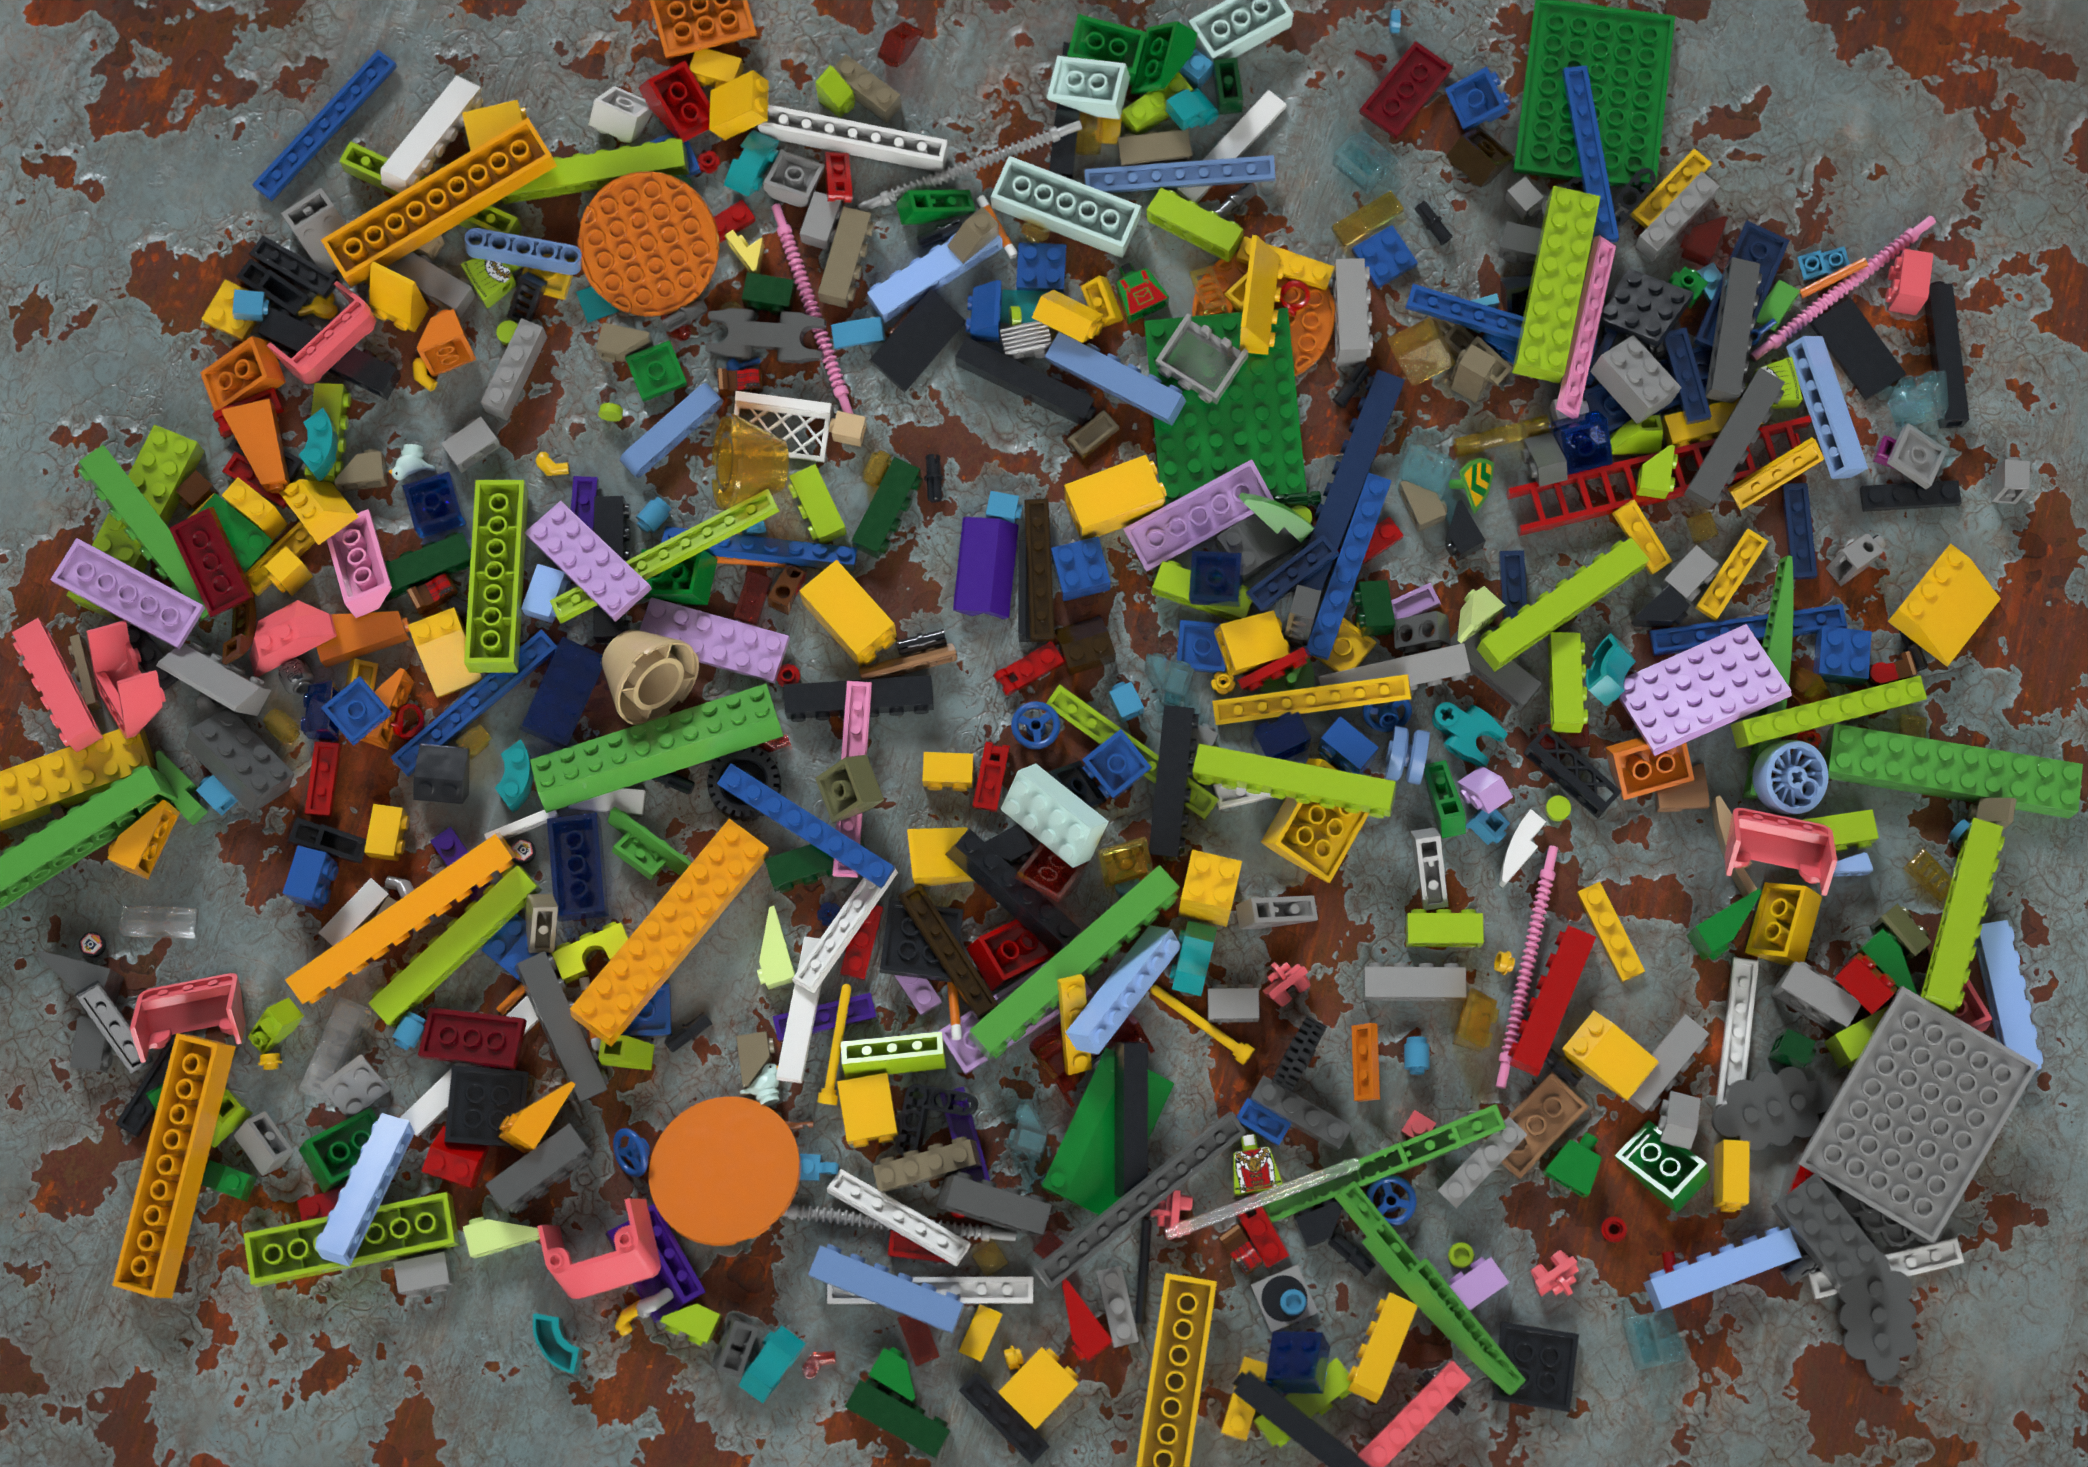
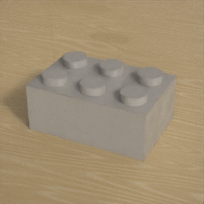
M1634 335L1602 354L1590 371L1637 424L1669 405L1682 388Z
M1795 961L1784 971L1771 996L1834 1034L1848 1028L1861 1003L1846 989L1843 990L1836 986V982L1826 975L1821 977L1813 972L1814 969L1809 964Z

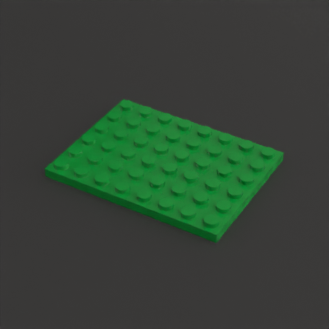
M1535 0L1513 172L1566 180L1576 177L1582 178L1562 71L1563 68L1587 66L1609 186L1625 187L1636 172L1642 168L1651 169L1655 173L1657 181L1675 16L1563 0ZM1641 175V183L1638 187L1635 184L1631 187L1641 190L1640 188L1644 183H1651L1649 179L1651 175Z
M1288 308L1274 309L1278 310L1277 325L1272 324L1271 332L1275 333L1274 347H1269L1268 355L1248 353V359L1243 363L1218 401V404L1212 401L1210 403L1203 401L1198 397L1199 393L1192 389L1190 391L1185 390L1178 384V380L1172 376L1166 378L1157 371L1158 368L1156 367L1155 360L1184 317L1144 321L1149 374L1159 378L1162 381L1161 384L1167 387L1173 385L1182 390V395L1186 400L1172 426L1153 417L1159 483H1163L1167 494L1164 507L1251 459L1273 498L1275 495L1284 494V496H1287L1288 494L1307 492ZM1243 312L1191 316V320L1201 327L1203 325L1211 328L1212 334L1220 339L1224 337L1232 342V346L1240 350ZM1186 332L1167 363L1215 392L1235 361Z

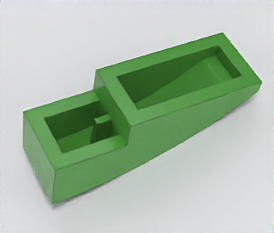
M1241 493L1238 496L1244 504L1277 534L1285 527L1296 539L1302 542L1314 530V527L1305 518L1284 504L1254 494Z
M158 750L155 753L158 770L165 774L178 797L173 803L180 813L192 825H195L208 813L192 796L198 787L164 753Z

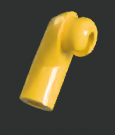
M416 358L412 364L414 379L431 392L436 388L438 382L427 375V367L422 358Z
M547 452L538 453L535 459L536 465L547 476L570 474L568 462L555 463Z
M640 1300L623 1309L618 1317L615 1329L619 1331L621 1336H626L632 1332L633 1328L629 1322L638 1316L636 1306Z

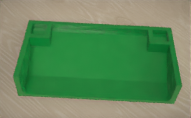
M1105 1048L1041 1185V1190L1097 1216L1121 1198L1115 1195V1052L1108 1048ZM1149 1069L1148 1140L1174 1086L1173 1082Z

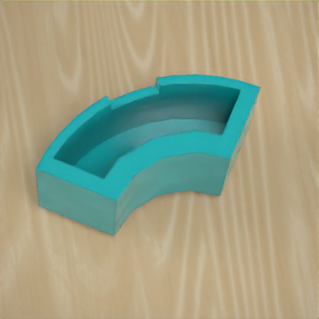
M1195 88L1194 92L1186 89L1166 100V112L1182 131L1189 127L1193 128L1196 125L1200 128L1206 124L1211 125L1219 117L1218 110L1199 88Z
M753 130L741 145L744 150L739 159H733L725 178L724 186L748 197L755 191H759L764 181V178H762L769 165L775 162L779 154V150H777L779 141Z
M323 408L303 422L307 429L308 440L305 448L299 454L301 460L319 482L332 469L336 461L337 446L339 444L336 428Z
M1612 633L1596 648L1592 655L1594 661L1591 669L1586 671L1588 690L1606 707L1625 691V676L1636 662L1629 649Z
M521 739L501 753L505 772L501 781L495 787L513 814L525 803L530 795L534 776L530 763L532 757Z
M1188 921L1186 930L1181 929L1178 939L1182 945L1178 965H1172L1169 977L1174 979L1172 990L1197 996L1202 995L1217 932L1216 927Z
M533 1313V1334L542 1354L555 1367L578 1375L583 1349L574 1346L567 1339L563 1330V1319Z
M782 1325L775 1333L770 1331L762 1342L765 1345L753 1363L747 1362L742 1373L743 1377L738 1385L762 1404L781 1382V1377L788 1367L794 1364L806 1345L804 1341Z

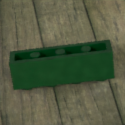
M896 457L893 458L851 540L854 548H858L859 551L876 559H879L882 553H887L891 544L889 539L892 533H897L902 522L900 517L903 511L907 512L909 510L914 490L918 491L922 485L923 478L921 477L920 468Z
M463 532L450 533L445 536V539L438 542H428L417 551L404 552L399 558L392 561L385 560L392 585L390 592L385 598L386 602L407 594L406 590L414 586L417 588L426 584L442 574L453 575L470 568L471 548Z
M861 835V845H862L863 847H865L864 842H863V838H862V835ZM811 844L764 859L775 892H789L794 889L795 885L804 883V885L813 884L818 881L819 877L825 875L834 877V858Z
M869 1378L865 1382L859 1379L845 1408L928 1455L937 1458L951 1432L947 1428L949 1423L937 1416L933 1420L924 1416L926 1410L912 1403L911 1407H908L901 1403L903 1397L892 1391H889L888 1395L879 1390L881 1385Z

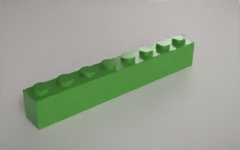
M102 445L78 462L80 468L77 470L85 482L90 480L94 485L95 489L93 492L101 502L105 500L111 507L108 511L117 522L119 520L123 522L126 526L124 531L132 541L136 539L141 545L139 550L147 561L152 559L156 564L155 571L162 580L167 578L172 585V589L205 607L170 529L106 447ZM206 607L199 618L200 622L209 617Z

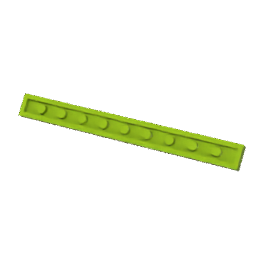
M766 489L626 561V563L644 580H647L780 511L769 489ZM579 586L550 600L557 619L561 624L597 606Z

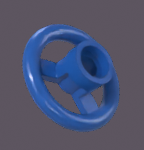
M1409 700L1393 701L1382 707L1373 706L1374 704L1364 705L1363 718L1366 724L1380 732H1391L1394 730L1395 725L1403 727L1409 721L1412 714V706ZM1403 704L1405 712L1399 720L1397 708ZM1370 714H1377L1379 723L1375 722Z
M1038 701L1028 702L1019 707L1014 713L1011 729L1015 739L1024 747L1042 749L1051 745L1058 737L1060 719L1057 712L1050 705ZM1031 709L1046 711L1040 718L1030 719L1023 716L1026 711ZM1052 719L1053 730L1050 736L1042 741L1041 737L1046 732L1045 723ZM1019 723L1026 726V732L1031 738H1034V742L1025 739L1021 735ZM1037 723L1040 725V728L1035 730L1031 726Z
M628 1128L620 1129L615 1134L613 1140L616 1160L626 1174L632 1177H640L646 1172L648 1167L649 1145L644 1138H640L633 1130ZM623 1136L629 1137L628 1146L621 1147ZM623 1156H626L632 1162L635 1169L627 1164Z
M1396 1175L1373 1182L1369 1186L1366 1196L1373 1203L1375 1191L1381 1185L1383 1186L1384 1194L1380 1197V1207L1378 1208L1382 1215L1385 1212H1394L1399 1207L1407 1209L1398 1218H1385L1391 1226H1398L1408 1221L1414 1214L1417 1204L1416 1194L1411 1184L1404 1178ZM1390 1183L1402 1186L1408 1194L1409 1201L1400 1199L1392 1191ZM1393 1197L1395 1204L1392 1206L1388 1205L1386 1198Z

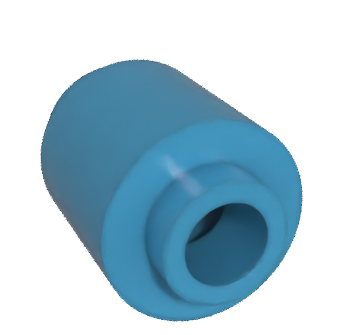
M656 497L654 500H650L636 516L638 520L636 524L646 533L649 531L655 533L669 517L668 513L672 509L665 501Z
M408 1011L407 1015L402 1017L392 1036L396 1040L394 1044L408 1051L409 1047L415 1048L424 1031L426 1020Z
M1408 1037L1407 1043L1404 1044V1069L1409 1070V1074L1422 1075L1425 1074V1070L1430 1069V1047L1426 1037Z

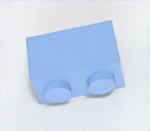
M537 564L521 608L526 616L553 624L554 618L557 616L550 600L569 590L570 581H568L567 575L563 571Z

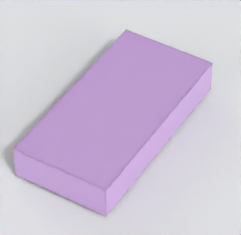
M1431 583L1391 600L1395 620L1424 614L1441 606V602Z

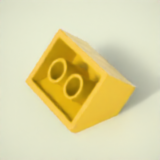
M299 479L287 485L280 492L285 502L318 545L359 517L332 482Z
M1765 882L1745 953L1787 966H1791L1795 961L1798 963L1805 962L1822 896L1807 886Z

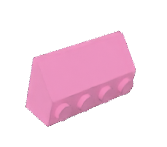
M369 509L357 513L359 516L357 519L327 539L344 604L355 618L379 609L392 588Z

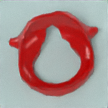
M1292 280L1281 286L1280 301L1283 308H1288V313L1295 317L1296 311L1304 308L1309 303L1310 291L1303 282ZM1299 287L1304 291L1305 299L1299 304H1289L1284 300V295H1286L1290 288Z
M410 703L402 704L398 707L395 720L390 722V725H392L395 735L410 740L421 732L424 716L417 705ZM407 708H412L418 715V723L412 730L402 733L404 724L403 714Z

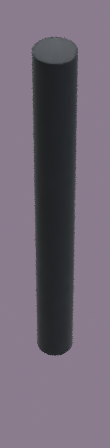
M1145 1219L1141 1223L1135 1323L1145 1324L1152 1220Z

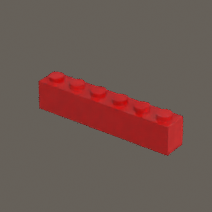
M1570 925L1567 926L1565 932H1559L1554 944L1559 946L1556 954L1550 953L1545 967L1550 969L1547 976L1541 975L1536 989L1540 990L1537 999L1532 997L1526 1010L1531 1012L1528 1021L1523 1019L1517 1033L1521 1034V1038L1518 1043L1513 1041L1508 1056L1512 1057L1510 1066L1538 1077L1596 936Z

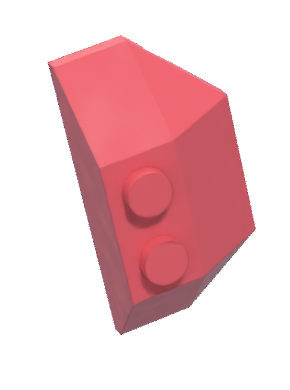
M297 600L259 620L249 654L254 676L259 677L336 637L337 634L332 615Z

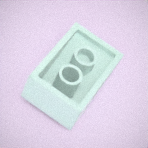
M1057 56L1047 99L1097 117L1120 119L1130 80L1126 63Z

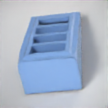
M1864 852L1837 861L1833 877L1869 875L1873 871V867L1868 854Z

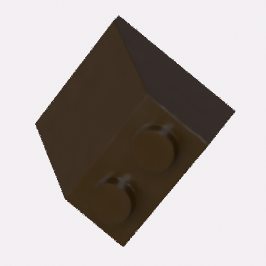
M1481 127L1461 135L1446 156L1455 169L1464 172L1472 184L1480 187L1489 184L1515 158Z
M1101 616L1054 630L1069 676L1115 662L1116 653Z

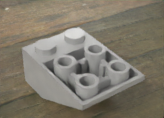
M320 188L281 214L315 265L333 274L338 268L321 242V239L345 226L346 223L323 189Z

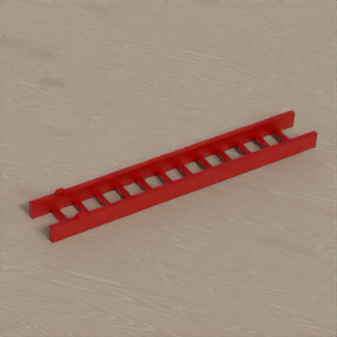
M1810 415L1757 429L1761 431L1757 439L1763 438L1770 462L1777 459L1770 436L1786 432L1792 450L1801 444L1798 433L1794 434L1793 430L1808 427L1812 422ZM1716 438L1677 447L1674 449V454H1677L1678 458L1693 455L1699 469L1703 462L1701 453L1709 451ZM1749 446L1746 448L1749 454L1745 459L1748 470L1738 472L1730 485L1738 483L1762 468H1755ZM1657 452L1567 474L1566 481L1540 487L1537 482L1508 488L1506 496L1508 500L1531 494L1539 521L1520 525L1517 533L1518 536H1523L1610 515L1631 500H1635L1639 507L1684 497L1689 484H1685L1677 460L1676 468L1673 471L1678 487L1674 488L1673 492H1669L1666 499L1636 495L1637 487L1631 470L1642 467L1645 462L1659 453ZM1624 472L1632 498L1616 502L1608 475ZM1601 477L1609 504L1593 508L1585 481ZM1577 483L1585 510L1569 513L1561 487ZM1554 489L1562 515L1546 519L1538 493Z

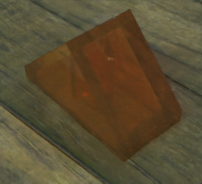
M1798 665L1790 671L1789 688L1791 689V694L1802 705L1832 698L1820 675Z

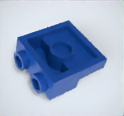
M1488 67L1445 88L1465 132L1485 121L1490 123L1510 112L1507 106L1511 102L1506 92L1501 93L1498 85L1502 84L1496 71L1492 73Z
M1122 729L1082 759L1086 764L1082 767L1091 779L1096 776L1101 783L1098 786L1100 791L1106 798L1111 796L1114 800L1152 769Z
M518 914L497 931L481 949L519 982L521 980L516 972L515 965L539 954L528 952L526 921Z

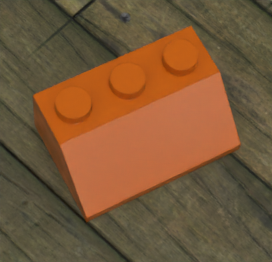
M454 309L442 310L436 316L430 318L416 348L432 377L477 360Z
M1643 737L1605 747L1611 774L1617 787L1622 791L1620 795L1623 800L1695 780L1686 742L1656 756L1653 755Z

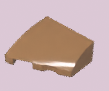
M1704 763L1692 767L1695 780L1655 791L1656 812H1681L1683 809H1708L1710 807Z

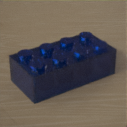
M562 636L556 645L518 729L561 749L566 748L603 669V655Z
M597 813L547 818L553 897L558 905L557 920L562 922L609 916L600 817Z

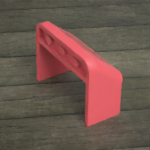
M338 281L334 285L350 305L293 358H289L272 343L267 345L288 371L305 384L317 383L322 375L365 335L371 333L376 324V319L367 303Z
M125 620L86 631L99 695L125 739L137 736L160 711L162 702L166 701L163 689L159 686L158 673L154 670L142 674L139 670L138 663L141 662V656L138 649H133L130 644Z
M1736 808L1733 810L1724 857L1727 876L1732 875L1733 868L1748 866L1750 860L1798 869L1800 876L1803 877L1805 882L1811 884L1820 883L1821 894L1827 896L1837 864L1833 831L1829 827L1819 823L1746 808Z
M228 973L151 988L140 993L130 1026L140 1062H146L149 1049L158 1050L164 1048L170 1041L171 1036L176 1033L219 1026L223 1033L234 1035L236 1044H241L246 1023L238 976Z
M625 1199L630 1225L622 1227L616 1232L614 1238L616 1251L572 1264L569 1252L564 1248L560 1226H537L546 1267L570 1298L583 1299L653 1278L659 1273L661 1262L646 1199Z

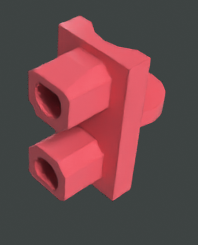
M1274 962L1270 965L1273 973L1267 976L1271 984L1263 989L1262 992L1266 997L1273 999L1279 1006L1284 1007L1292 1000L1286 991L1287 988L1293 985L1297 992L1301 993L1311 986L1306 976L1308 971L1299 964L1291 968L1287 962L1280 967Z
M1180 1190L1172 1192L1167 1196L1166 1201L1162 1200L1158 1204V1210H1150V1216L1157 1217V1226H1165L1164 1238L1167 1239L1191 1234V1221L1179 1220L1180 1210L1191 1211L1193 1198L1181 1194Z
M1559 1250L1550 1258L1555 1266L1553 1270L1548 1272L1542 1264L1531 1269L1536 1290L1541 1297L1550 1290H1552L1555 1296L1562 1291L1567 1296L1573 1293L1570 1285L1576 1282L1573 1275L1579 1271L1576 1265L1577 1261L1573 1256L1569 1258L1564 1252Z

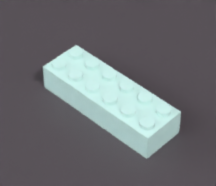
M1011 156L1008 157L991 195V208L1121 258L1124 257L1141 217L1140 205Z

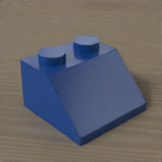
M995 280L974 287L973 296H968L967 309L972 310L971 318L966 319V333H970V339L976 342L999 343L1002 282L1001 280Z

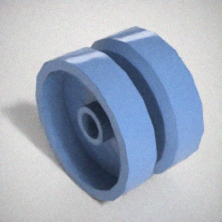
M1394 726L1392 738L1387 749L1385 779L1398 781L1402 776L1403 768L1406 767L1405 779L1407 783L1420 785L1427 757L1429 731L1417 729L1413 733L1411 744H1409L1408 728Z

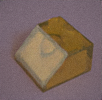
M1431 317L1387 338L1398 364L1412 386L1456 365L1438 323Z
M1145 836L1095 850L1098 868L1105 887L1144 877L1153 871Z
M1471 988L1464 1000L1452 1044L1480 1053L1484 1050V1047L1489 1048L1493 1033L1489 1032L1491 1023L1496 1024L1500 1009L1496 1008L1497 1000Z

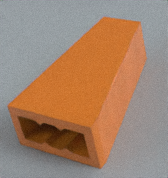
M266 399L222 409L223 416L266 492L271 493L283 491L290 484L276 409L271 400Z
M399 611L370 612L358 618H355L352 613L331 614L337 636L316 648L321 663L327 668L410 640L408 634L410 631L408 625L410 623L408 618H403Z

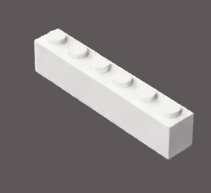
M456 75L381 168L382 185L401 193L419 182L421 177L431 170L433 162L437 157L440 158L443 155L449 142H453L456 139L461 127L465 126L462 112L481 107L483 102L481 87Z

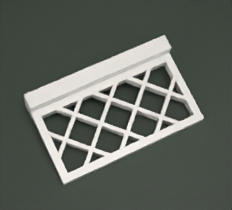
M736 391L729 450L825 463L833 406L831 403ZM740 409H749L756 417L744 425L739 419ZM754 410L762 412L760 414H757ZM768 412L776 414L779 420L767 428L761 417ZM778 413L786 415L781 418ZM795 415L803 423L791 431L784 421L790 416ZM803 417H810L806 421L803 419ZM815 418L825 419L824 429L815 434L808 424ZM759 420L766 430L754 439L747 428ZM738 422H739L740 425L742 426L739 430H737V429H738ZM782 423L789 434L780 441H777L770 431ZM806 426L813 437L804 444H801L794 434ZM745 430L752 441L745 446L735 445L736 436ZM769 433L776 444L769 449H762L757 441ZM823 434L821 442L818 437H820ZM790 437H793L800 446L792 453L786 452L781 446ZM814 440H817L821 445L820 456L809 455L805 447ZM753 444H756L758 448H753L751 446ZM779 446V448L782 451H776L774 449H776ZM803 450L805 454H799L798 452Z

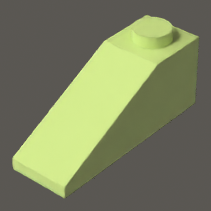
M1485 586L1477 591L1471 590L1464 598L1466 603L1460 610L1457 640L1463 643L1491 624L1506 606Z
M774 906L769 907L759 960L761 969L757 970L760 983H766L768 990L792 983V979L795 976Z
M484 1217L472 1219L469 1221V1225L463 1226L469 1254L474 1259L540 1239L538 1228L488 1219L484 1220Z

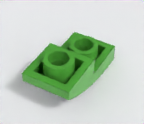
M1779 280L1765 299L1756 322L1764 326L1774 318L1777 323L1769 329L1776 332L1785 314L1790 311L1801 291Z

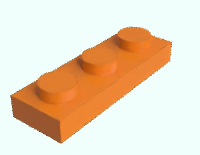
M1376 1023L1353 1025L1351 1027L1354 1101L1379 1100L1378 1026Z

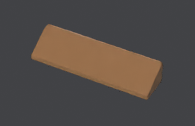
M950 643L927 649L924 652L920 651L860 667L859 673L861 680L894 678L956 661L957 654L954 645Z

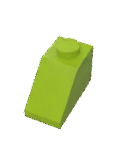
M830 65L815 82L818 101L841 118L845 113H849L855 105L854 91L835 68Z

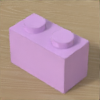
M1480 766L1458 781L1461 788L1459 793L1462 799L1467 804H1473L1477 810L1481 809L1488 814L1513 798L1503 778L1483 766Z
M1481 1257L1470 1265L1473 1269L1466 1275L1461 1271L1449 1280L1452 1284L1450 1288L1469 1311L1509 1283L1491 1257L1486 1261Z

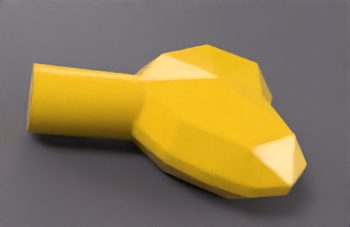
M332 292L326 300L316 295L311 304L300 309L298 312L299 316L315 314L322 319L334 318L338 313V309L334 304V293Z

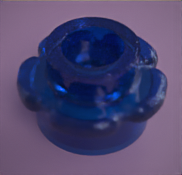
M823 903L820 906L821 909L817 911V918L819 921H822L824 926L829 927L841 909L835 903ZM828 912H831L832 915H831V916H827V913H828Z

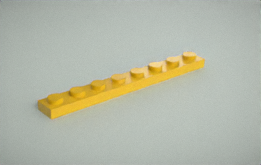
M1409 674L1214 700L1212 703L1215 725L1408 700L1412 699Z

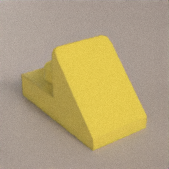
M733 230L727 233L725 237L728 246L748 272L759 274L764 252L763 238L748 245L742 235L737 236Z

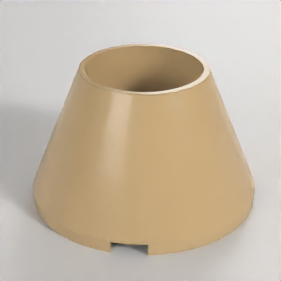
M636 629L624 631L616 636L604 651L602 667L618 714L627 723L632 725H639L671 714L669 709L678 701L682 703L686 699L697 679L699 659L692 647L681 640Z

